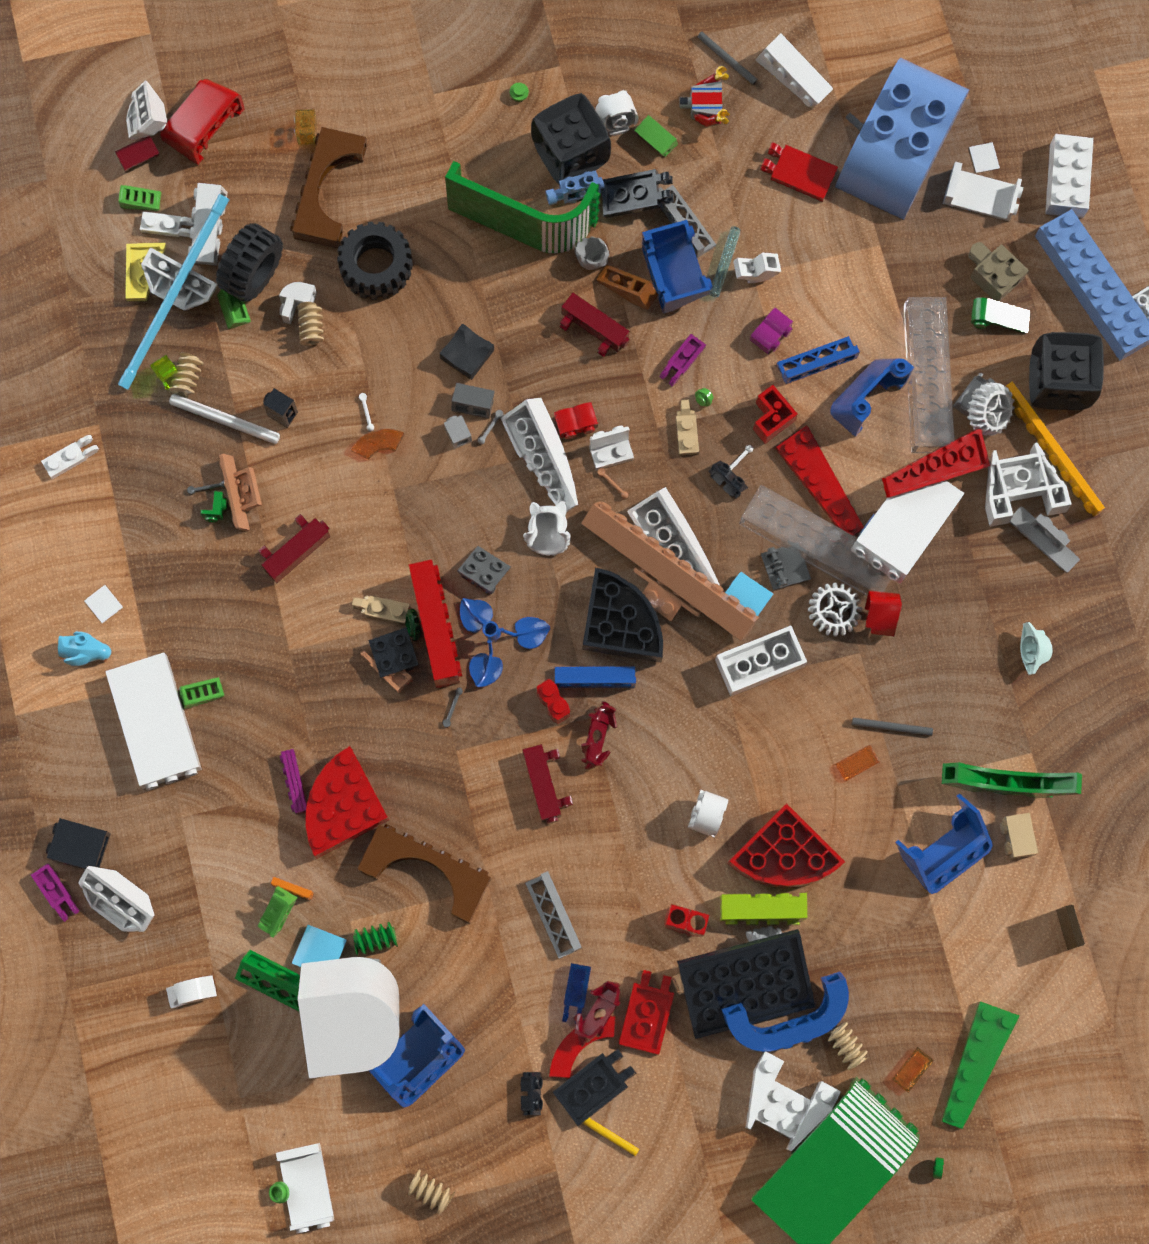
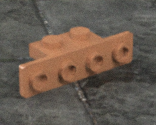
M221 454L219 455L220 467L224 475V486L228 493V504L232 511V522L236 529L248 531L250 528L246 511L262 505L254 468L248 467L237 472L233 456Z
M640 566L635 567L633 571L649 582L642 593L648 598L654 610L669 621L675 618L682 606L697 617L702 614L700 610Z

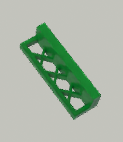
M249 950L241 960L234 979L299 1011L298 992L300 975ZM243 970L250 972L252 978L242 975ZM261 980L268 981L271 987L264 986ZM280 990H286L289 996L285 997L281 994Z

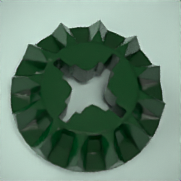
M408 609V613L405 616L406 627L412 641H417L421 636L418 612L415 609Z

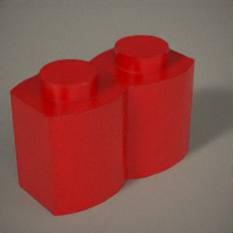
M592 402L554 412V419L560 438L572 439L578 433L590 434L598 428Z
M550 679L537 686V696L540 702L547 707L551 720L559 724L570 717V708L566 700L560 696L557 685Z

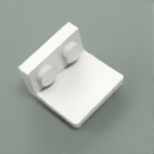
M617 426L612 431L606 433L599 431L590 437L589 449L596 470L634 460L628 440L629 427Z

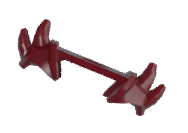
M605 701L601 702L602 706L594 709L595 712L589 714L592 720L586 743L581 744L582 753L585 754V758H582L581 761L587 764L584 767L585 770L602 766V763L611 753L609 750L602 752L608 726L617 728L616 709ZM595 730H598L600 738L595 743L593 733Z
M606 981L595 990L590 989L592 995L598 996L592 1009L584 1021L580 1013L573 1017L576 1022L575 1033L578 1035L581 1047L584 1046L585 1042L589 1043L594 1037L601 1036L604 1031L603 1028L616 1006L620 1005L619 983ZM598 1009H604L606 1012L605 1017L596 1021L594 1017L595 1012Z

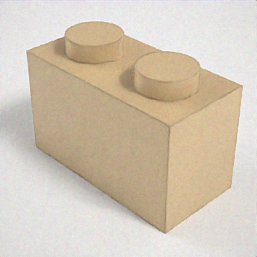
M1030 813L1004 817L1000 823V830L1002 835L1005 834L1006 843H1004L1006 855H1009L1010 859L1036 855L1038 850Z

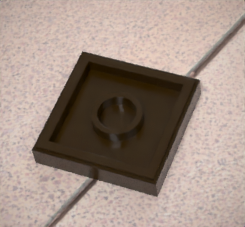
M1074 905L1057 909L1056 912L1067 950L1084 946L1085 943Z

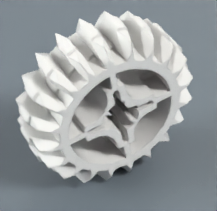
M986 383L981 385L979 389H975L976 394L971 395L972 401L968 402L970 408L967 411L970 412L968 419L970 420V425L973 426V430L981 429L983 435L992 436L1001 433L1002 429L1007 428L1006 424L1011 423L1010 416H1013L1012 409L1015 407L1012 406L1014 399L1011 398L1012 393L1009 392V388L1000 383Z
M835 582L832 588L829 584H825V590L819 587L818 593H813L814 599L809 601V604L812 606L808 608V612L813 613L809 616L810 619H816L813 626L820 625L819 632L826 629V635H829L833 631V635L836 637L838 631H840L843 636L846 634V630L851 632L853 630L852 626L856 627L858 625L856 620L861 619L862 616L859 613L862 612L863 608L858 606L861 604V600H855L858 594H850L851 587L846 591L844 590V584L837 588V583ZM836 596H840L846 601L841 602L837 600ZM828 597V607L820 611V601ZM833 606L839 608L838 613H835V611L833 612L831 610ZM850 608V618L843 623L842 612ZM825 617H830V618H832V619L834 620V622L837 623V624L830 623V622H828L827 620H825L824 618H825Z

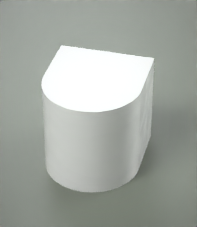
M364 957L301 964L298 1004L309 1078L364 1072L383 1064L394 1052L399 1039V989L392 973L381 963Z

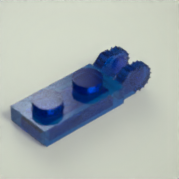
M571 963L563 1004L565 1007L562 1022H567L569 1006L578 1007L577 1014L582 1013L591 972L590 966Z

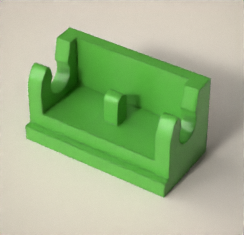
M649 115L634 130L664 157L678 145L677 139Z
M279 886L276 887L258 927L274 938L281 931L298 897Z

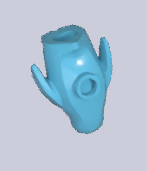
M76 631L73 633L75 636H59L58 655L60 659L66 658L64 663L68 665L81 666L95 660L106 662L111 655V648L107 644L93 638L88 633Z

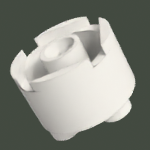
M623 90L609 96L603 95L598 99L599 103L595 110L609 135L623 134L630 130L629 126L637 124L639 117L627 91Z
M700 790L697 804L694 806L690 816L688 828L715 838L723 820L728 799Z

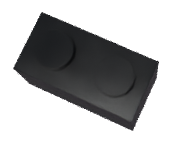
M275 388L271 393L268 392L265 395L263 405L267 416L288 428L298 414L294 400Z

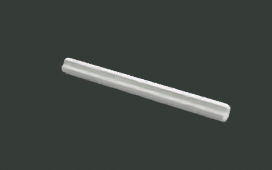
M172 394L169 400L173 406L273 444H277L280 439V434L182 396Z

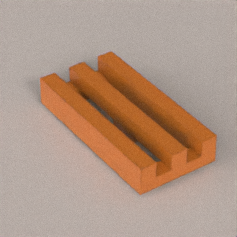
M273 877L271 885L275 888L279 886L289 893L307 900H311L314 893L308 889Z

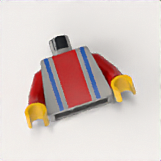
M724 66L718 67L716 73L692 86L690 97H680L679 100L680 109H691V119L696 120L705 127L720 124L721 122L728 124L729 122L725 116L730 114L727 110L722 109V82H719L720 79L725 81L729 78L728 74H723V72L727 71Z

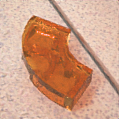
M380 429L367 433L353 445L351 451L368 460L381 450L396 452L404 437V432L395 429Z

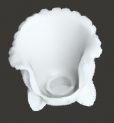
M564 501L559 502L556 506H539L535 502L531 503L529 532L524 533L523 537L527 546L532 551L541 555L555 556L567 550L570 545V533L566 531L567 520L565 515L567 508Z

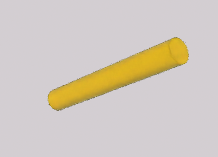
M591 1118L583 1123L630 1154L636 1156L639 1148Z

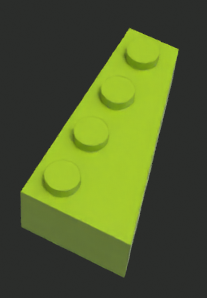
M790 893L776 894V896L771 894H755V896H751V894H722L720 896V921H725V925H738V921H746V925H759L758 921H767V925H779V922H787V925H800V922L808 918L807 893H799L800 896L798 897L792 896Z

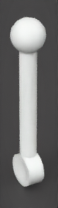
M361 393L359 400L363 404L368 424L367 430L373 431L374 425L371 424L366 404L367 396L365 393Z
M751 445L746 446V450L730 466L731 470L748 453L753 451Z

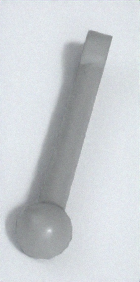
M502 410L496 411V417L483 436L478 438L479 444L485 443V438L498 419L503 416Z

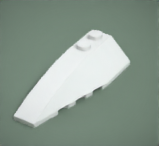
M542 398L526 399L502 416V423L516 453L527 462V468L530 472L533 471L538 477L537 481L547 489L548 496L554 504L557 505L559 502L564 501L567 508L566 512L577 506L578 502L564 448Z
M666 487L627 511L635 525L639 526L645 535L658 540L660 546L672 550L678 559L685 560L691 565L693 570L706 575L707 580L712 584L719 585L696 536Z

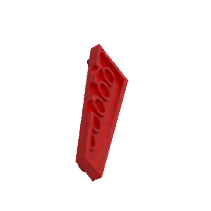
M807 425L776 447V451L847 541L863 530L864 526Z
M981 429L973 430L883 477L882 482L886 497H893L989 467L990 462Z

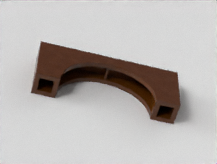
M321 127L320 133H317L315 138L316 149L311 152L310 162L312 163L305 173L306 184L301 187L300 196L302 198L300 202H297L295 209L297 215L296 219L291 222L290 231H292L294 239L338 249L344 232L341 223L330 219L319 205L320 188L326 176L336 167L348 162H363L368 144L365 136Z
M388 824L384 826L379 825L357 870L378 880L386 868L397 862L418 860L429 863L439 869L452 886L454 901L450 914L470 924L491 881V877L488 876L489 872L479 867L477 870L470 868V863L462 859L458 861L451 859L452 855L443 850H440V852L432 850L433 846L424 841L421 844L415 842V837L405 832L403 835L395 832L396 828Z

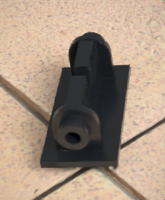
M721 460L713 464L712 468L708 471L710 477L719 485L724 481L726 482L723 489L731 498H739L742 494L741 492L749 488L744 480L736 476L731 471L730 466Z
M523 1072V1076H521V1092H528V1096H521V1111H523V1115H541L543 1101L541 1099L543 1080L541 1072Z

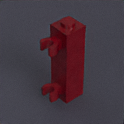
M574 292L562 305L561 314L565 317L560 321V328L567 331L572 322H574L603 343L599 346V351L597 352L602 357H605L610 348L619 352L621 348L624 349L630 342V331Z
M300 514L295 518V521L302 530L279 550L272 554L265 545L258 550L266 560L261 564L263 570L276 584L330 538L328 532L330 528L323 520L319 522L314 518L308 523Z
M542 744L522 749L541 822H546V824L558 822V818L561 817L560 808L573 805L571 796L557 799L548 768V761L560 759L559 751L554 749L544 753Z

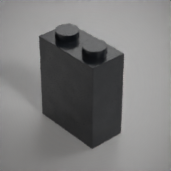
M59 818V821L54 824L52 834H54L52 842H49L46 848L47 858L85 870L88 866L100 868L111 833Z

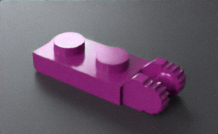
M690 334L668 361L667 366L659 377L661 379L666 378L671 369H674L677 373L669 382V385L673 387L681 375L683 376L703 352L706 344Z
M49 863L31 874V877L51 907L57 911L64 922L68 920V915L60 905L67 902L74 914L79 912V909L71 899V895Z

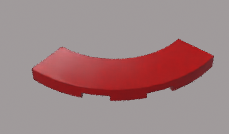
M610 1016L600 1037H594L589 1043L585 1042L583 1047L580 1046L578 1035L575 1033V1029H573L558 1046L552 1059L549 1077L570 1078L571 1069L576 1057L587 1045L599 1039L614 1038L615 1016ZM604 1017L595 1018V1020L598 1021L599 1019H602Z

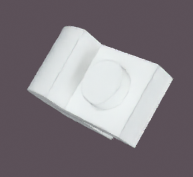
M761 253L754 259L737 258L733 261L737 279H745L748 283L763 282L781 272L778 254Z
M294 282L282 289L279 297L282 303L280 315L283 322L291 324L298 304L314 302L317 293L315 285Z
M213 976L174 984V986L166 988L171 1009L217 996Z

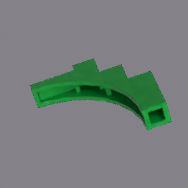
M956 762L943 763L941 784L971 792L990 791L1002 795L1021 794L1032 798H1053V796L1081 794L1082 774L1078 772L1033 773L1007 771Z

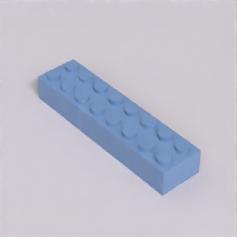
M1071 209L1041 226L1035 235L1036 239L1119 361L1149 344V320L1074 211Z

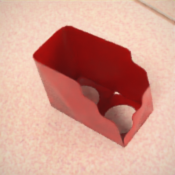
M868 591L865 610L869 612L865 627L871 628L872 634L895 636L902 608L900 594Z
M671 904L666 913L664 926L667 929L692 937H703L709 915ZM672 911H683L685 914L684 922L681 924L673 923L670 918ZM696 915L702 916L705 920V926L701 930L693 929L690 923L692 917Z

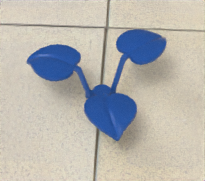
M466 598L461 600L460 618L463 626L472 633H477L482 629L488 639L489 656L485 653H479L471 659L469 664L470 675L477 687H485L494 683L502 673V660L498 657H492V641L498 640L501 633L513 637L518 636L520 646L526 649H534L543 643L550 631V625L544 620L535 617H524L515 624L517 633L510 632L504 628H499L495 622L491 621L493 610L487 602Z

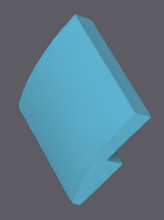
M742 572L738 574L725 592L729 596L736 597L745 608L749 607L754 610L756 616H759L773 596L772 592Z
M307 925L291 964L301 967L302 963L339 959L347 940Z

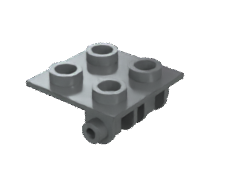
M799 543L777 549L771 547L767 549V552L761 553L773 590L811 579Z
M477 546L457 572L461 575V578L471 581V584L476 583L477 588L481 586L480 588L486 591L487 594H493L496 585L511 566Z

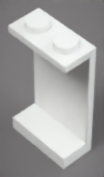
M954 163L943 204L1010 221L1012 215L1016 216L1019 207L1016 201L1017 198L1021 197L1023 187L1020 186L1022 179L1018 178L1014 185L961 171L962 163Z
M320 1143L276 1153L277 1161H280L283 1182L289 1188L287 1204L291 1220L290 1231L296 1229V1233L309 1231L308 1226L317 1225V1229L330 1226V1221H334V1214Z

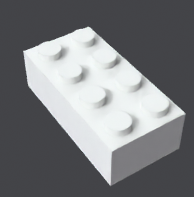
M1055 134L1050 143L1045 214L1062 215L1072 209L1078 218H1084L1089 209L1093 138Z
M792 626L718 654L715 659L730 696L801 669L807 664Z

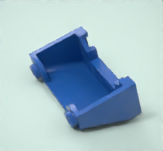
M687 220L642 232L641 246L664 314L709 295L712 289L710 278L702 275L692 245V237H695L692 225L689 226Z
M901 358L874 360L833 402L830 409L832 417L856 437L863 429L862 424L871 413V406L865 398L879 384L886 390L891 386H897L901 389L907 383L914 367L908 361Z
M425 1004L413 1012L411 1020L414 1025L398 1039L397 1046L392 1055L383 1064L369 1070L390 1096L402 1107L412 1105L465 1052L462 1044Z

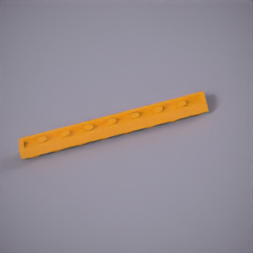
M1013 381L1007 384L1006 387L1012 393L1011 398L1014 399L1012 406L1015 407L1014 411L1017 417L1025 422L1028 432L1036 437L1041 449L1045 450L1049 455L1050 462L1058 467L1063 480L1069 482L1074 495L1078 498L1080 497L1084 503L1085 510L1092 514L1093 517L1101 513L1105 507Z

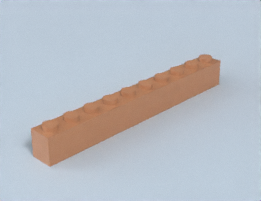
M599 501L592 505L582 521V525L736 638L742 641L747 637L759 619L754 610L749 607L745 608L736 597L729 596L723 592V588L718 584H712L707 580L706 575L693 570L691 565L685 560L678 559L672 550L660 546L658 540L645 535L639 526L630 524L624 515L615 513L611 510L612 508L609 504Z

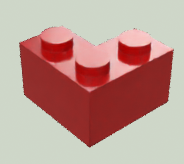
M771 385L757 397L756 405L765 415L754 423L753 430L766 444L796 421L798 413L774 385Z

